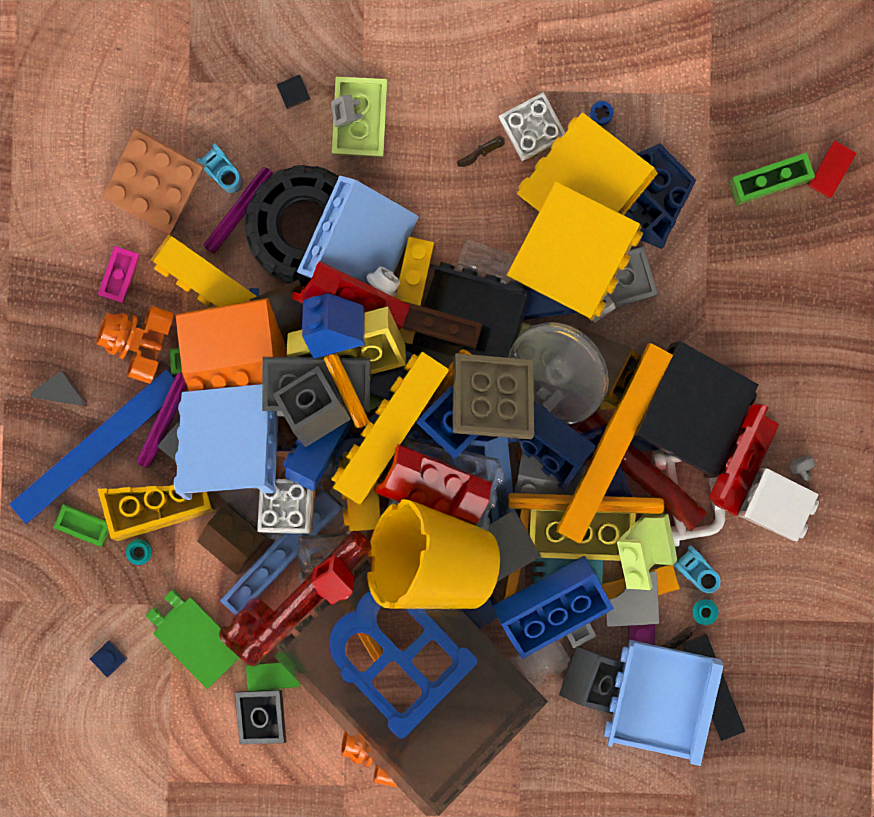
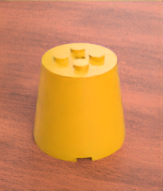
M402 499L398 504H391L384 511L374 529L368 550V557L372 558V572L367 573L371 594L380 606L390 609H476L489 599L499 575V546L491 532Z

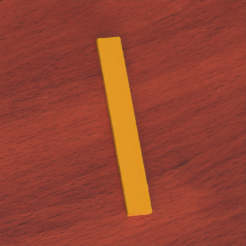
M652 343L647 344L556 532L581 544L673 357L672 354Z

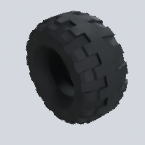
M296 165L288 169H281L272 174L270 178L262 182L255 190V194L249 202L246 211V238L253 256L270 275L288 284L299 280L301 286L305 287L312 278L297 272L307 249H298L287 243L281 232V219L290 206L302 201L316 203L325 210L339 175L318 166Z

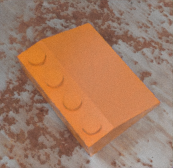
M268 298L176 315L182 374L189 391L262 384L263 356L288 357L286 345Z

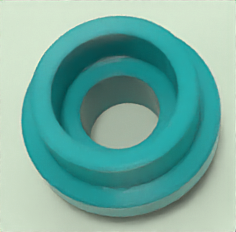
M142 539L131 541L126 548V557L134 565H143L152 556L150 544ZM137 547H141L144 550L142 557L136 556L135 549Z
M708 599L699 600L692 609L693 618L701 625L714 623L719 614L717 605ZM703 608L710 609V615L708 617H703L701 615V611Z

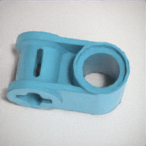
M214 143L212 145L213 149L202 158H197L196 161L205 165L204 171L224 191L235 193L242 187V177L231 164L228 157ZM235 174V182L231 185H225L223 182L225 176Z
M690 545L688 551L674 564L675 568L700 591L706 593L715 592L721 583L718 573ZM705 574H711L714 578V584L706 589L701 584V578Z

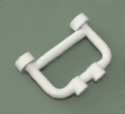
M661 449L651 451L654 471H666L675 526H671L675 547L679 546V541L710 536L719 532L725 523V511L715 506L712 501L711 504L715 513L714 522L707 526L686 529L675 463L682 461L668 453L664 454ZM718 477L707 478L711 491Z

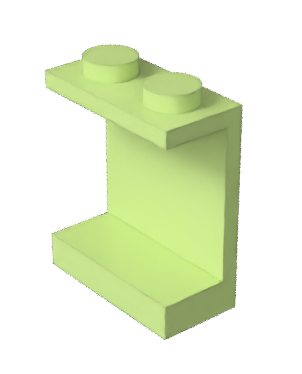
M644 513L617 541L627 589L651 590L653 587L649 569L654 564L674 565L677 562L668 514Z

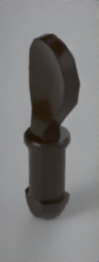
M497 136L483 145H478V148L473 153L456 161L457 166H470L480 155L485 157L491 151L502 147L505 144L504 137Z

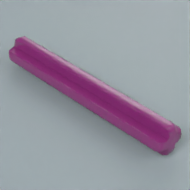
M262 167L205 241L203 246L210 253H216L246 214L248 204L255 194V190L262 182H265L274 174L267 167Z
M182 372L176 375L137 459V463L142 467L149 468L159 449L158 445L163 440L181 402L182 392H185L187 389Z

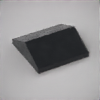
M282 690L235 692L240 744L287 742Z

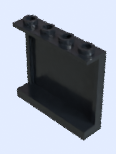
M440 262L439 266L430 264L429 268L435 270L424 307L482 323L476 349L416 333L413 345L405 343V350L415 355L424 352L446 367H449L453 362L455 353H459L462 349L467 350L472 355L512 358L532 293L524 289V284L509 280V284L500 283L501 278L486 274V277L482 278L477 276L478 272L463 268L462 272L454 270L455 266L448 263Z
M681 341L671 343L667 352L672 354L673 357L633 439L636 441L644 440L704 472L705 478L718 477L725 469V459L728 452L736 444L735 436L738 430L741 429L748 407L754 403L757 397L756 390L759 384Z

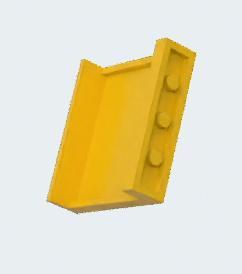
M582 112L579 117L575 116L570 121L567 127L568 131L564 136L558 137L553 142L552 150L547 157H542L537 162L536 170L530 178L526 177L520 183L517 195L540 212L556 181L625 215L658 173L653 166Z
M555 181L507 276L593 321L595 316L600 317L606 306L603 300L607 293L612 294L618 283V279L615 278L620 269L624 270L631 258L627 254L632 245L636 247L643 235V232L640 231L641 225Z

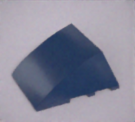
M660 143L636 153L653 166L658 174L624 216L640 223V231L643 232L641 241L663 249L696 179Z

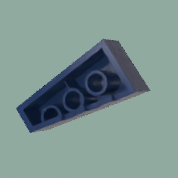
M535 401L534 437L532 439L509 438L511 441L517 440L520 443L522 452L528 458L534 456L543 465L541 470L547 476L552 474L560 481L558 486L564 492L581 472L596 447L587 437L576 432L565 421L558 419L547 411L544 406Z

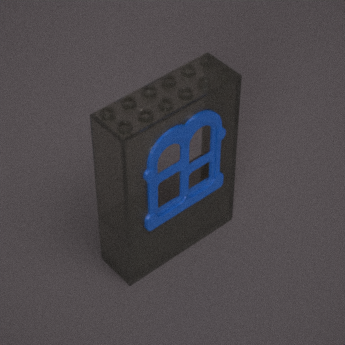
M366 560L352 572L355 576L352 594L347 599L339 600L333 605L324 599L315 607L314 611L316 614L314 616L310 614L295 627L298 631L295 635L291 633L276 645L278 651L274 656L426 817L440 816L548 701L461 609H406L422 626L423 633L405 651L399 650L377 625V612L381 606L374 600L369 588L367 573L372 572V560L370 562ZM357 633L368 634L383 648V654L365 672H360L346 656V643L351 636ZM431 640L436 641L452 658V664L434 682H430L412 662L416 654ZM391 661L396 662L422 690L421 696L404 713H399L372 684V680Z

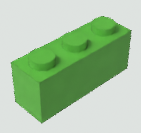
M804 153L735 176L728 183L736 206L810 182L815 178L808 154Z

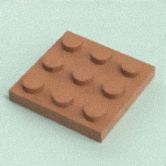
M137 128L127 144L103 198L170 235L173 233L205 165Z

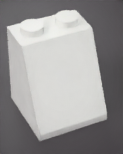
M759 468L738 516L797 542L807 532L808 524H806V521L810 514L813 515L819 505V501L816 500L819 494L767 468Z

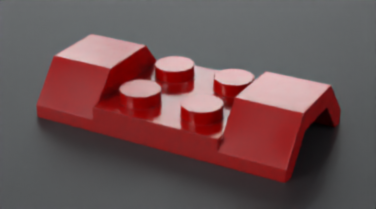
M321 261L316 265L311 281L300 294L296 292L292 294V299L302 304L305 299L329 293L363 305L365 312L388 307L399 330L403 327L410 308V304Z
M763 404L751 405L741 426L744 433H741L737 440V449L734 456H731L727 461L726 474H719L709 495L715 506L734 516H738L779 426L777 422L765 416L768 406Z
M397 444L394 463L384 482L376 485L374 492L399 503L402 499L414 501L476 525L490 501L491 481Z

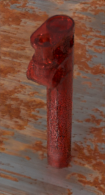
M573 390L551 412L558 419L565 421L576 432L587 437L596 446H598L609 423ZM630 442L619 467L653 498H662L664 508L679 522L684 523V526L691 532L708 512L702 506L697 505L698 503Z
M352 531L321 563L335 555L351 571L371 550V543L361 532ZM313 572L275 611L260 599H250L234 616L233 622L219 630L221 641L250 666H257L323 599L311 584Z

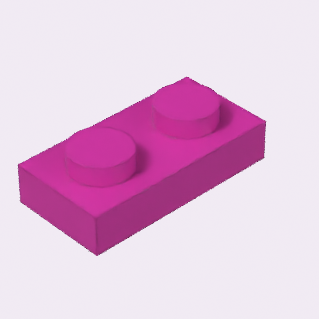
M114 246L98 295L124 304L140 254Z

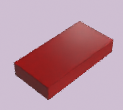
M834 140L814 174L815 178L809 182L808 187L829 199L832 198L857 153Z

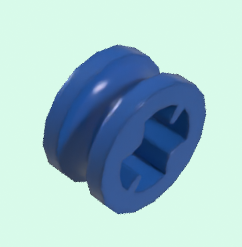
M606 101L596 102L590 110V118L600 126L608 124L614 114L611 104ZM604 107L607 109L605 113H608L609 116L608 118L603 117L600 120L597 118L598 113L594 111Z

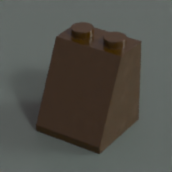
M299 280L250 299V301L269 299L286 348L288 333L302 330L303 304L292 299L294 292L300 294L303 290Z
M579 327L577 333L570 340V347L566 355L558 364L556 374L565 382L617 407L641 356L631 347Z
M232 502L224 503L207 523L197 542L237 575L268 539L270 534L257 532L258 524Z

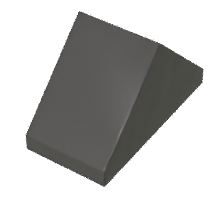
M60 371L31 392L32 398L87 406L86 399L67 372Z

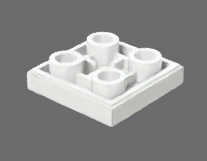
M544 92L498 116L522 162L551 148L553 142L565 134Z
M275 479V493L265 494L260 490L257 532L311 534L314 491L290 479Z

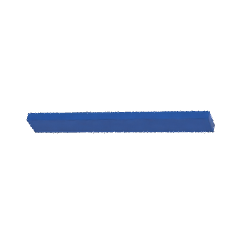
M167 369L9 504L25 524L33 520L162 408L175 379Z

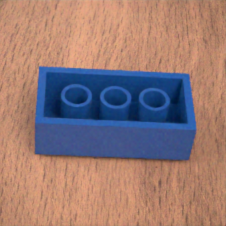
M585 556L493 605L503 629L521 659L614 609Z

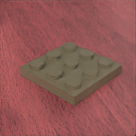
M455 353L453 356V433L532 439L534 437L533 360Z

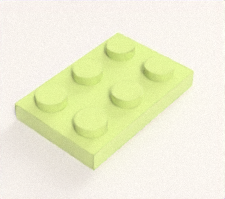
M336 77L335 99L342 95H352L353 100H360L361 104L355 106L354 110L355 114H363V117L344 127H335L333 119L332 155L384 158L387 79Z

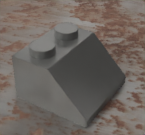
M319 366L273 394L292 431L304 447H307L351 419Z
M577 646L559 695L581 706L613 714V712H609L612 696L617 697L619 688L615 687L617 672L623 671L624 663Z

